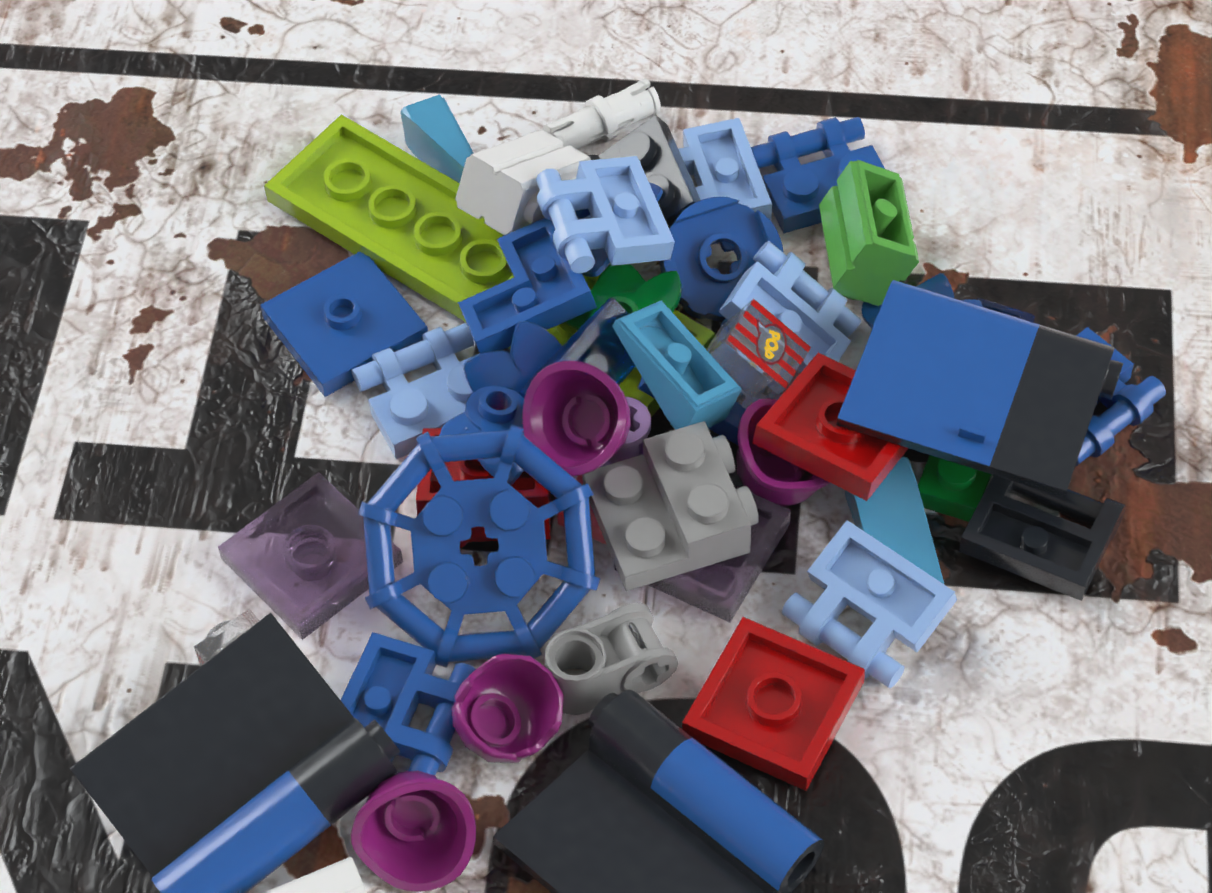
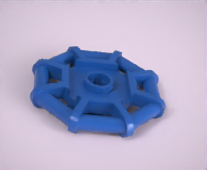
M511 425L510 429L505 431L430 436L429 432H426L416 437L418 444L369 502H361L358 515L363 516L369 584V596L365 597V600L370 610L376 607L423 648L435 651V663L445 668L448 667L450 662L486 660L501 654L531 656L534 659L542 656L540 649L590 590L597 591L601 578L595 576L589 497L594 494L589 484L582 485L527 439L523 435V428ZM500 458L494 478L454 481L445 462ZM515 462L557 499L540 508L533 505L507 483L513 463ZM432 469L441 488L418 516L413 518L395 512ZM561 511L564 513L568 567L547 560L544 520ZM391 525L411 531L414 572L396 582ZM477 526L484 527L486 537L497 538L499 543L498 551L489 553L487 564L483 566L474 565L473 556L462 554L460 550V542L471 539V528ZM543 574L563 580L527 623L517 605ZM421 584L436 599L447 606L451 613L445 631L404 597L402 593ZM505 611L514 628L512 631L458 635L464 615Z

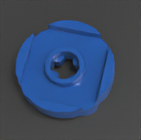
M711 197L700 200L683 210L669 228L675 243L671 259L660 261L661 273L669 271L678 272L682 285L679 304L682 305L684 311L691 317L724 321L726 318L719 313V310L743 274L756 263L753 257L767 241H770L784 253L781 238L771 220L759 210L754 212L748 206L739 204L740 200L730 197ZM720 244L724 252L734 251L737 261H734L729 266L730 274H720L717 268L711 269L708 266L706 259L712 255L711 245Z

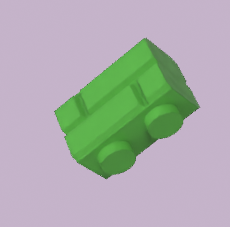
M860 160L850 161L837 179L838 186H832L819 204L832 284L838 293L848 299L860 300L879 306L882 305L893 280L898 282L905 281L919 263L916 244L913 241L914 234L903 181L900 175Z

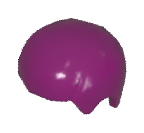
M501 654L490 658L461 683L454 695L455 703L452 706L453 726L465 747L487 762L519 763L521 760L541 750L558 732L562 724L564 694L552 672L531 656Z

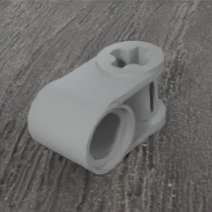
M643 603L624 605L604 617L572 629L563 630L552 637L546 646L545 667L552 672L564 694V714L580 715L589 713L610 693L619 695L629 689L636 693L651 690L669 679L676 671L678 666L677 658L672 650L662 647L651 627L654 618L647 605ZM576 668L583 669L586 673L575 676L568 675L564 671Z

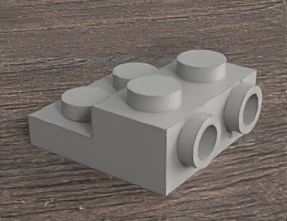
M705 421L643 439V455L606 465L582 475L583 485L588 483L594 494L589 497V503L625 591L750 553L751 525L758 524V512L754 498L747 486L735 489L729 476L730 473L735 472V463L730 445L724 435L712 438Z

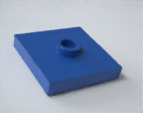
M361 251L260 305L263 319L324 397L355 381L352 369L372 362L373 354L389 347L393 352L423 341L422 334L428 332L426 324L369 256Z

